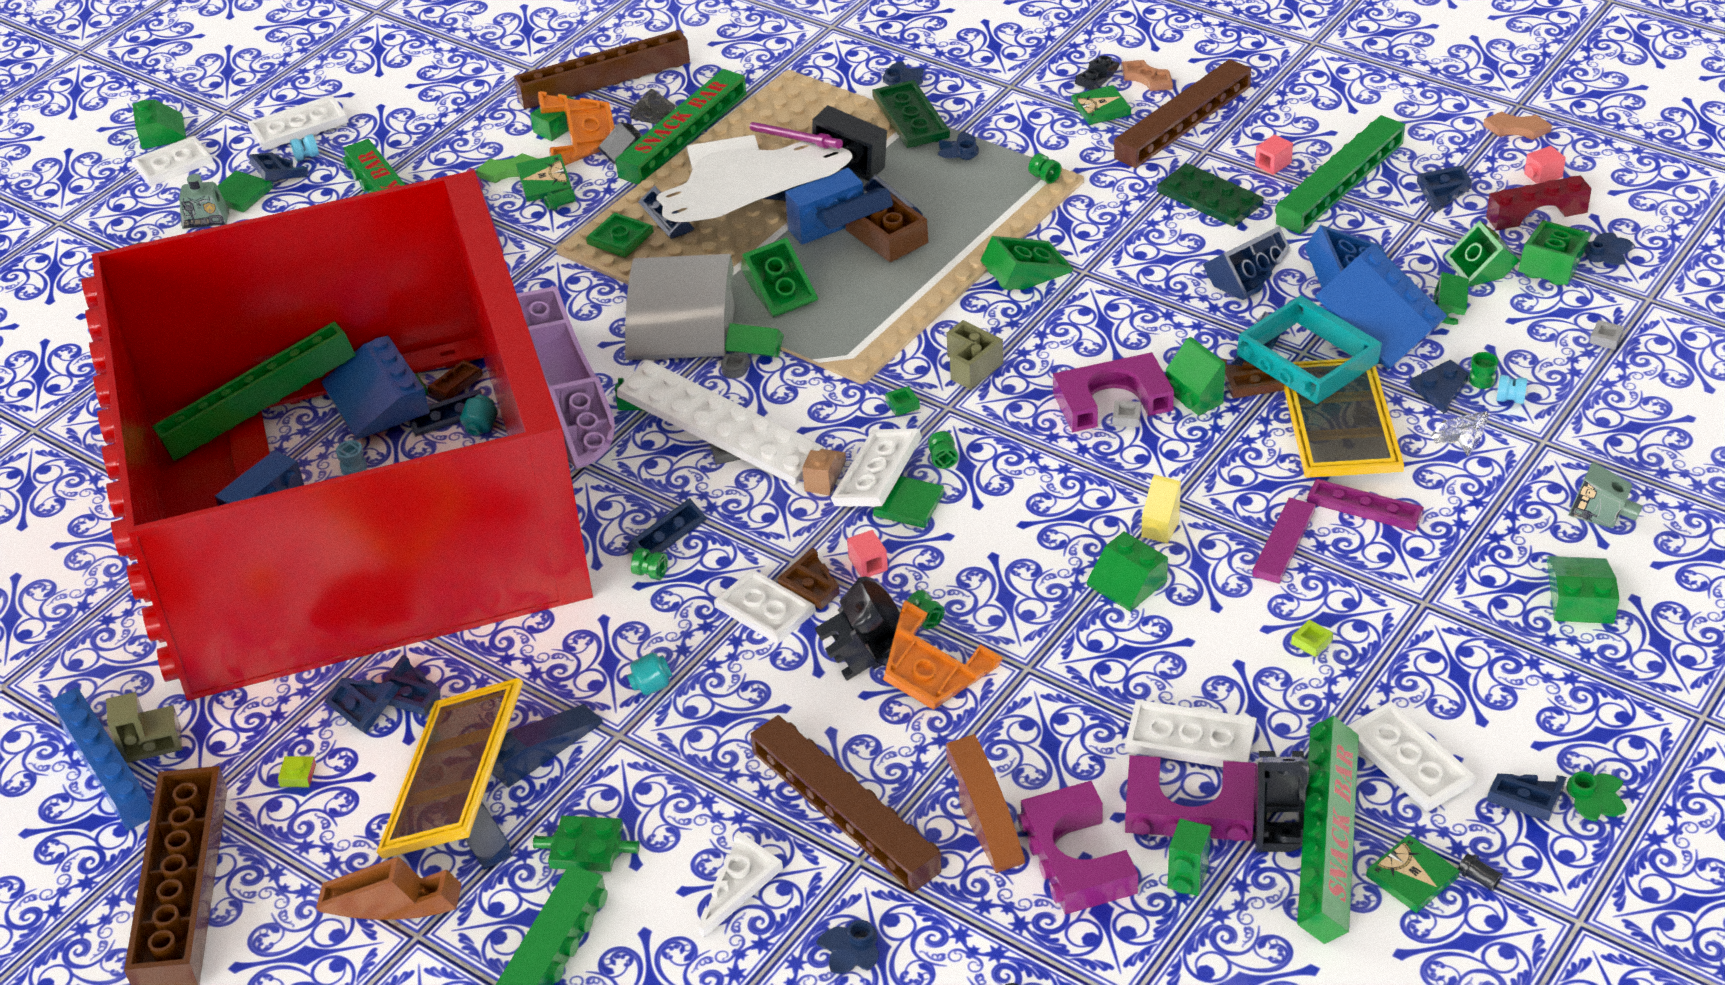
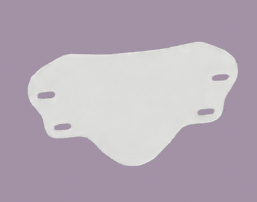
M803 141L777 150L731 149L718 151L699 160L686 183L660 193L657 196V200L663 206V217L670 221L692 222L717 218L789 188L830 176L848 164L852 159V154L844 148L830 147L825 149L818 147L816 144ZM809 145L806 148L794 150L795 148H798L800 146ZM838 152V154L827 158L824 157L825 155H828L830 153ZM681 192L678 195L666 197L667 195H670L672 193ZM682 208H687L686 210H684V211H682V212H679V213H676V214H672L673 211H676V210H679V209H682Z

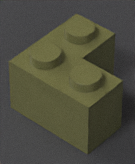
M962 320L946 332L947 357L950 358V377L952 381L971 390L1003 364V339L965 320Z
M136 692L106 699L107 724L115 745L126 763L183 750L181 725L173 705L143 712Z

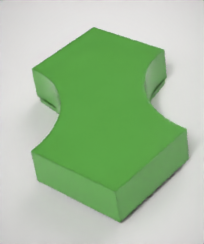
M521 153L514 158L505 160L489 159L476 169V174L479 178L497 183L506 178L519 177L516 163L538 158Z

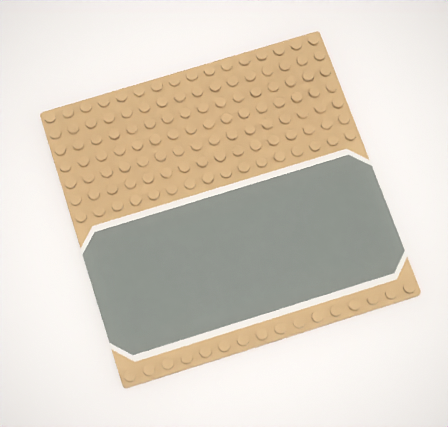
M786 70L690 145L755 135L759 150L781 149L801 141L751 131L750 123L757 122L812 134V119L827 105L887 130L885 168L877 176L913 203L923 213L922 216L927 218L929 243L892 262L887 261L846 231V228L801 245L788 230L786 201L764 198L717 218L692 221L690 224L695 230L670 239L638 202L653 186L664 192L683 185L689 180L692 168L686 147L563 242L556 250L557 254L625 284L629 283L633 258L731 254L734 268L731 281V290L735 304L733 323L779 329L784 334L781 345L782 351L858 384H866L987 272V268L980 260L992 236L1023 239L1084 183V176L1062 168L1059 178L1054 183L1048 184L1041 180L1040 177L1029 173L1028 166L1033 157L977 137L975 138L976 145L979 147V154L970 160H964L960 157L947 159L939 156L938 152L941 151L939 141L907 148L875 100L805 76L793 70ZM948 127L950 138L944 140L957 141L961 131ZM803 145L798 148H795L794 150H800L808 147L809 145ZM858 177L863 182L864 187L868 181ZM675 192L670 195H667L666 197H672L680 194L681 192ZM687 208L679 209V211L682 212ZM614 212L653 225L654 233L626 258L593 247L586 242V237ZM787 237L818 296V301L773 318L751 289L741 269L742 254Z

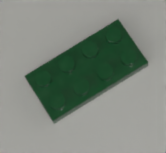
M915 80L872 89V97L907 148L950 138L949 128Z
M1188 163L1182 165L1157 184L1158 193L1233 227L1260 208L1264 200L1263 196Z

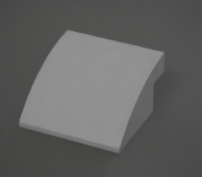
M731 254L633 258L626 301V360L725 356L729 323H733L735 304L731 290L734 272Z

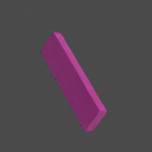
M1320 479L1315 480L1307 496V502L1316 504V506L1414 532L1424 510L1423 506Z
M1288 498L1253 568V577L1280 584L1315 513L1316 504Z

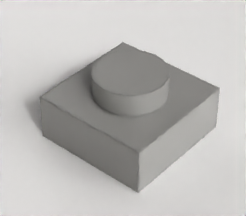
M1598 320L1589 343L1616 350L1623 335L1624 326Z
M1115 400L1112 426L1139 427L1141 402Z

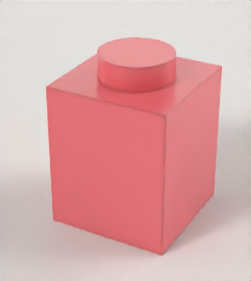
M1274 134L1256 146L1255 166L1272 175L1276 174L1292 163L1293 143Z
M1552 146L1528 153L1524 174L1536 184L1562 178L1566 157Z
M873 530L847 538L848 558L860 577H871L888 570L887 550Z

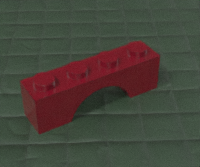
M1579 175L1489 193L1486 218L1495 230L1498 231L1520 226L1523 219L1530 212L1542 206H1556L1564 217L1588 213L1592 188Z

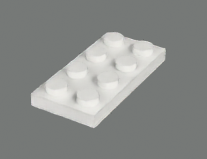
M329 95L249 121L248 125L250 131L265 151L289 143L292 139H301L309 134L317 135L322 131L338 128L349 122L346 113L333 95Z
M872 429L831 497L834 506H882L922 438L920 430Z
M1136 699L1125 742V752L1223 767V761L1249 762L1257 718Z
M1391 701L1347 725L1359 735L1358 749L1427 812L1475 784L1476 775Z

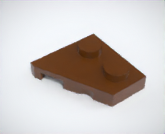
M1221 359L1226 363L1225 383L1233 399L1284 390L1283 383L1249 362L1243 361L1242 366L1227 364V359Z
M811 548L777 578L778 584L815 604V607L821 610L840 594L838 583L834 577L829 575V569L825 563H821L818 558V552L814 548Z

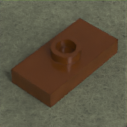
M463 360L428 385V392L442 401L453 398L483 376L482 369Z

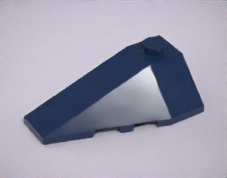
M1280 226L1202 265L1215 288L1244 300L1262 290L1264 287L1263 283L1273 274L1272 270L1276 265L1280 264L1289 251L1290 246Z
M585 704L506 732L492 774L506 787L510 788L597 728L603 721ZM487 742L471 752L472 756L479 763L481 762Z

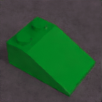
M1542 220L1524 244L1518 272L1524 273L1529 278L1547 279L1554 285H1568L1576 272L1592 233Z
M992 236L980 260L987 268V271L998 280L999 285L1006 290H1025L1072 273L1074 269L1049 241Z
M787 237L742 254L741 269L751 289L773 318L818 301V296Z
M1547 556L1554 621L1614 624L1619 604L1617 578L1607 559Z

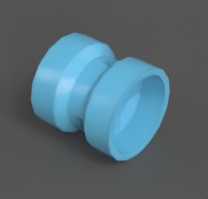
M313 134L306 135L304 139L299 140L295 138L290 140L297 162L304 160L308 156L312 158L319 156Z
M1500 375L1496 401L1505 402L1513 400L1516 404H1524L1527 378L1519 377L1515 380L1507 375Z
M349 440L337 446L336 454L340 461V469L343 475L367 469L366 459L363 457L364 453L360 442Z

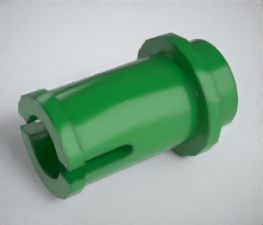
M567 188L554 194L550 192L544 197L547 209H552L553 211L557 210L559 206L573 203L576 200L572 188Z

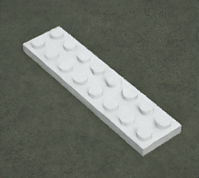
M648 359L617 389V397L794 486L803 477L802 467L810 450L819 451L824 448V446Z

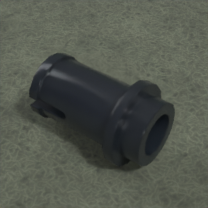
M1469 853L1466 854L1458 867L1463 877H1471L1491 892L1495 890L1503 877L1501 872L1480 861L1477 854L1473 856Z

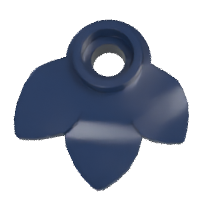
M900 61L890 65L885 70L883 82L889 86L915 80L920 85L923 83L921 78L924 69L906 68L905 63Z
M962 131L958 135L957 141L939 140L941 151L938 152V155L943 158L953 159L960 157L964 160H970L979 154L976 138L969 133Z
M1602 233L1597 235L1593 241L1588 242L1584 253L1591 262L1598 263L1604 261L1610 265H1624L1626 260L1623 254L1635 249V244L1626 238H1617L1615 233Z
M856 920L848 928L833 927L823 933L816 941L819 947L832 952L829 960V968L832 973H847L853 970L856 965L868 971L878 961L879 951L875 946L877 931L866 920Z

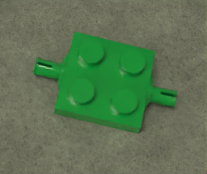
M561 815L558 829L554 835H534L533 848L551 849L548 858L549 869L566 870L568 865L587 871L611 872L614 860L620 853H639L640 842L639 840H621L623 821L621 818Z

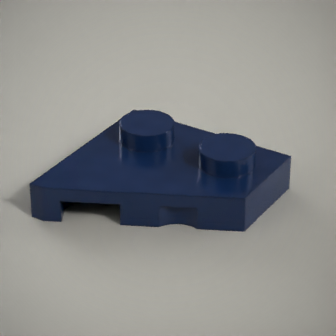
M1450 359L1411 378L1409 387L1444 414L1449 410L1451 401L1455 400L1459 395V390L1467 383L1469 373Z
M405 655L400 657L381 682L386 683L390 681L400 687L388 705L423 716L429 713L434 702L441 696L439 688L431 680L426 679L425 674L419 668L415 669L410 664L409 658Z

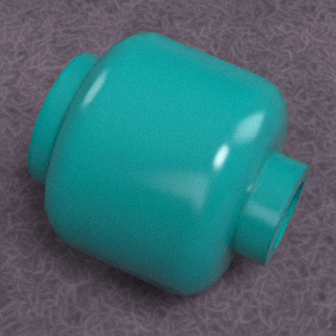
M476 395L466 401L460 415V422L465 427L466 432L478 436L480 433L491 431L498 415L497 407L492 399L483 395Z
M654 652L632 661L630 664L632 673L627 675L633 690L640 689L642 694L646 696L666 688L670 683L669 678L673 676L663 655L658 656Z

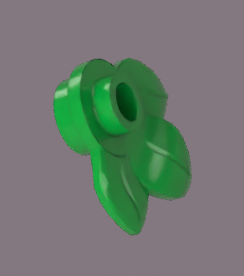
M1585 771L1576 772L1568 779L1567 791L1570 796L1575 798L1574 807L1584 818L1597 821L1601 814L1615 817L1627 811L1626 805L1615 793L1623 785L1621 779L1606 773L1593 775Z

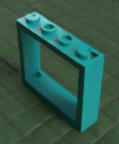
M1300 295L1240 333L1236 355L1315 404H1318L1378 364L1382 343ZM1298 323L1353 357L1318 379L1264 346V344Z

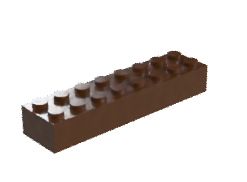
M220 766L158 772L124 972L130 985H200L228 791Z

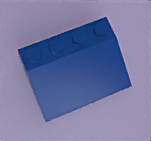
M1319 225L1306 244L1305 250L1323 289L1372 244H1375L1386 255L1382 245Z
M1372 244L1355 258L1315 296L1332 314L1382 343L1379 361L1388 370L1433 333L1447 317L1375 244Z
M388 335L363 344L354 352L356 356L349 359L345 364L339 365L321 381L322 386L356 440L430 413L423 386Z

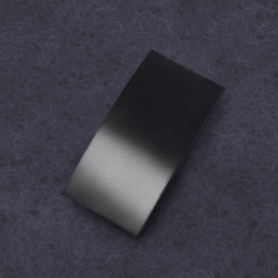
M1099 56L1089 62L1088 70L1076 75L1075 84L1090 90L1097 89L1112 77L1119 68L1120 63L1113 61L1109 56Z

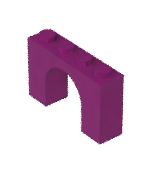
M1153 352L1053 373V395L1072 433L1098 427V406L1093 395L1104 389L1118 388L1132 392L1138 397L1148 416L1173 411L1174 390Z
M1129 755L1125 833L1173 837L1179 819H1184L1211 826L1212 839L1252 841L1255 763L1223 761L1222 790L1219 796L1206 805L1188 807L1172 802L1161 791L1159 784L1161 757Z
M1092 781L1021 800V813L1017 814L1020 830L1022 833L1027 832L1030 851L1033 856H1038L1042 877L1049 879L1052 898L1056 904H1061L1065 915L1138 894V872L1127 850L1095 859L1083 860L1067 856L1055 845L1060 838L1068 833L1102 824L1103 802Z

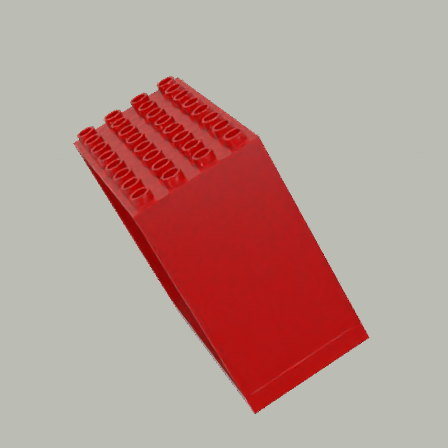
M474 170L92 254L94 276L82 278L81 283L89 308L85 310L86 321L93 342H89L91 358L97 375L93 376V382L98 402L102 409L97 411L103 439L106 444H110L102 446V455L109 479H118V481L106 483V490L114 517H123L121 520L111 522L112 535L119 557L128 555L130 561L137 560L138 562L126 566L134 599H144L145 603L152 601L153 605L142 608L143 621L150 642L158 640L159 643H167V646L157 648V658L162 677L165 682L179 679L187 701L593 598L562 426ZM334 321L345 332L354 352L363 344L388 335L414 374L441 367L451 368L463 360L471 361L484 358L508 436L220 506L217 505L215 495L270 454L262 410L257 415L242 421L233 429L223 432L209 443L199 446L185 457L175 461L166 452L152 428L158 422ZM337 367L265 409L288 403L293 405L300 403L301 400L326 395L327 392L322 386L321 381Z

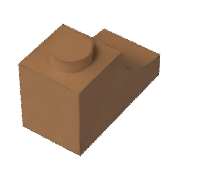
M820 449L819 451L810 450L802 467L805 492L830 496L846 462V452Z

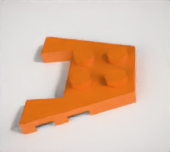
M538 92L541 114L565 111L572 145L550 147V156L561 154L566 166L600 152L598 149L599 145L615 128L609 102L586 98L575 100L567 98V95L558 94L557 97L547 95V92Z
M905 600L902 605L884 673V681L934 710L999 667L1003 657L981 644L968 662L963 664L915 636V633L926 620L928 613Z

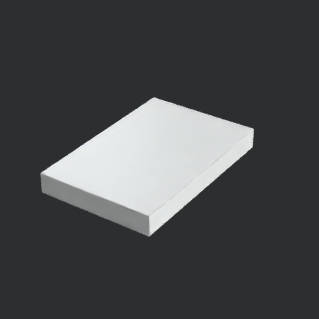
M755 135L687 145V153L692 170L699 160L711 153L731 149L759 150Z
M195 136L131 159L135 169L150 187L213 163L212 156Z
M754 569L747 572L714 600L715 608L776 644H779L816 612L815 604Z

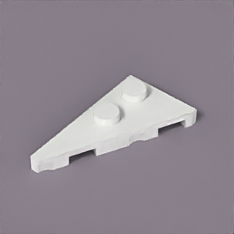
M740 831L735 833L734 845L730 855H726L724 868L719 872L711 891L712 898L709 906L704 908L701 915V924L699 925L698 932L704 938L783 870L780 859Z

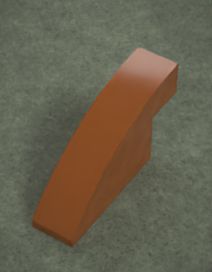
M973 734L946 743L947 761L959 781L960 807L995 873L1025 864L1024 854L1008 806L976 735Z
M395 857L322 883L316 909L319 912L331 915L372 920L426 917L457 909L462 883L447 869L420 878L401 858Z

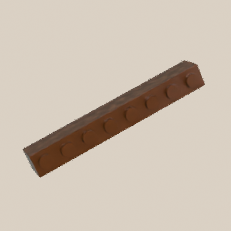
M676 30L514 75L517 98L524 109L535 108L540 105L538 99V92L540 91L547 92V95L558 96V94L562 93L567 96H577L580 93L591 90L595 91L608 85H616L626 80L638 79L647 74L659 73L672 67H680L683 64L690 63L688 40L681 30Z
M1227 60L1127 131L1114 139V159L1135 169L1249 89L1251 85V68L1234 60Z
M777 715L750 733L752 751L757 758L912 893L941 873V852L933 842H928L919 835V832L912 824H907L899 818L892 807H887L879 801L872 790L865 789L859 784L852 773L845 772L839 767L832 756L825 755L818 749L812 739L805 738L793 723L787 722L780 715Z

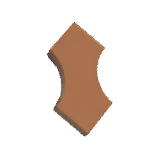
M1144 60L1121 62L1124 81L1140 82L1146 85L1150 91L1173 89V82L1168 69L1153 68L1146 64Z
M1503 111L1485 118L1483 123L1484 127L1499 137L1519 135L1531 140L1551 132L1552 128L1550 123L1536 114L1519 117L1506 114Z

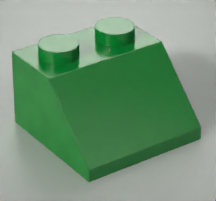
M155 99L141 100L132 104L135 128L142 149L176 143L186 139L184 119L181 112Z
M1480 220L1444 256L1461 277L1469 279L1470 287L1503 279L1520 261L1501 237Z
M1187 338L1166 368L1165 376L1174 390V397L1198 416L1223 404L1226 363L1194 338Z
M1123 531L1103 549L1087 579V586L1131 612L1167 582L1168 557Z

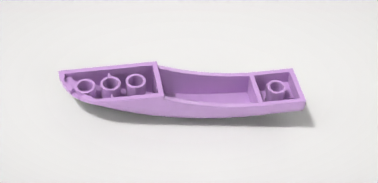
M554 286L518 293L517 297L562 426L567 456L575 469L587 466L605 454L613 441L615 433L614 417L600 379L592 370L578 342L558 287Z

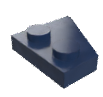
M272 152L250 154L249 163L265 181L277 182L279 179L308 177L307 167L295 168L293 167V161L282 158Z
M1463 165L1420 173L1416 180L1434 213L1439 212L1471 189L1472 180Z
M341 678L324 702L366 734L400 687L390 681L376 683L373 680L362 679L356 681L353 678Z
M1497 773L1488 791L1487 801L1504 808L1528 814L1534 818L1549 821L1565 787L1567 777L1556 775L1555 781H1538L1537 775L1524 774L1518 776Z

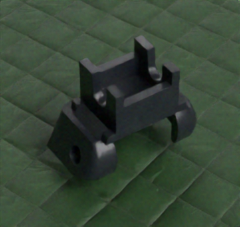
M860 577L839 601L841 607L838 609L839 614L815 627L821 641L830 636L834 638L835 642L826 647L825 650L830 659L834 657L837 663L845 660L848 667L841 672L846 681L871 666L873 669L879 668V666H887L900 616L895 602L882 584L870 577ZM866 644H868V646L870 647L874 657L865 646Z
M1259 751V758L1255 762L1254 787L1256 853L1292 852L1302 846L1306 785L1310 780V765L1304 758L1303 751H1292V757H1276L1275 751ZM1267 812H1298V822H1267Z

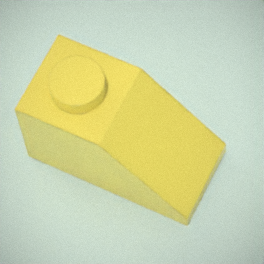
M1154 474L1142 514L1141 537L1169 543L1179 524L1181 481Z

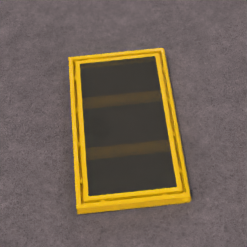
M1351 358L1292 363L1320 379ZM1376 365L1318 404L1284 385V392L1305 477L1404 472V462Z
M511 679L434 702L376 852L382 859L470 836L523 686L521 679Z

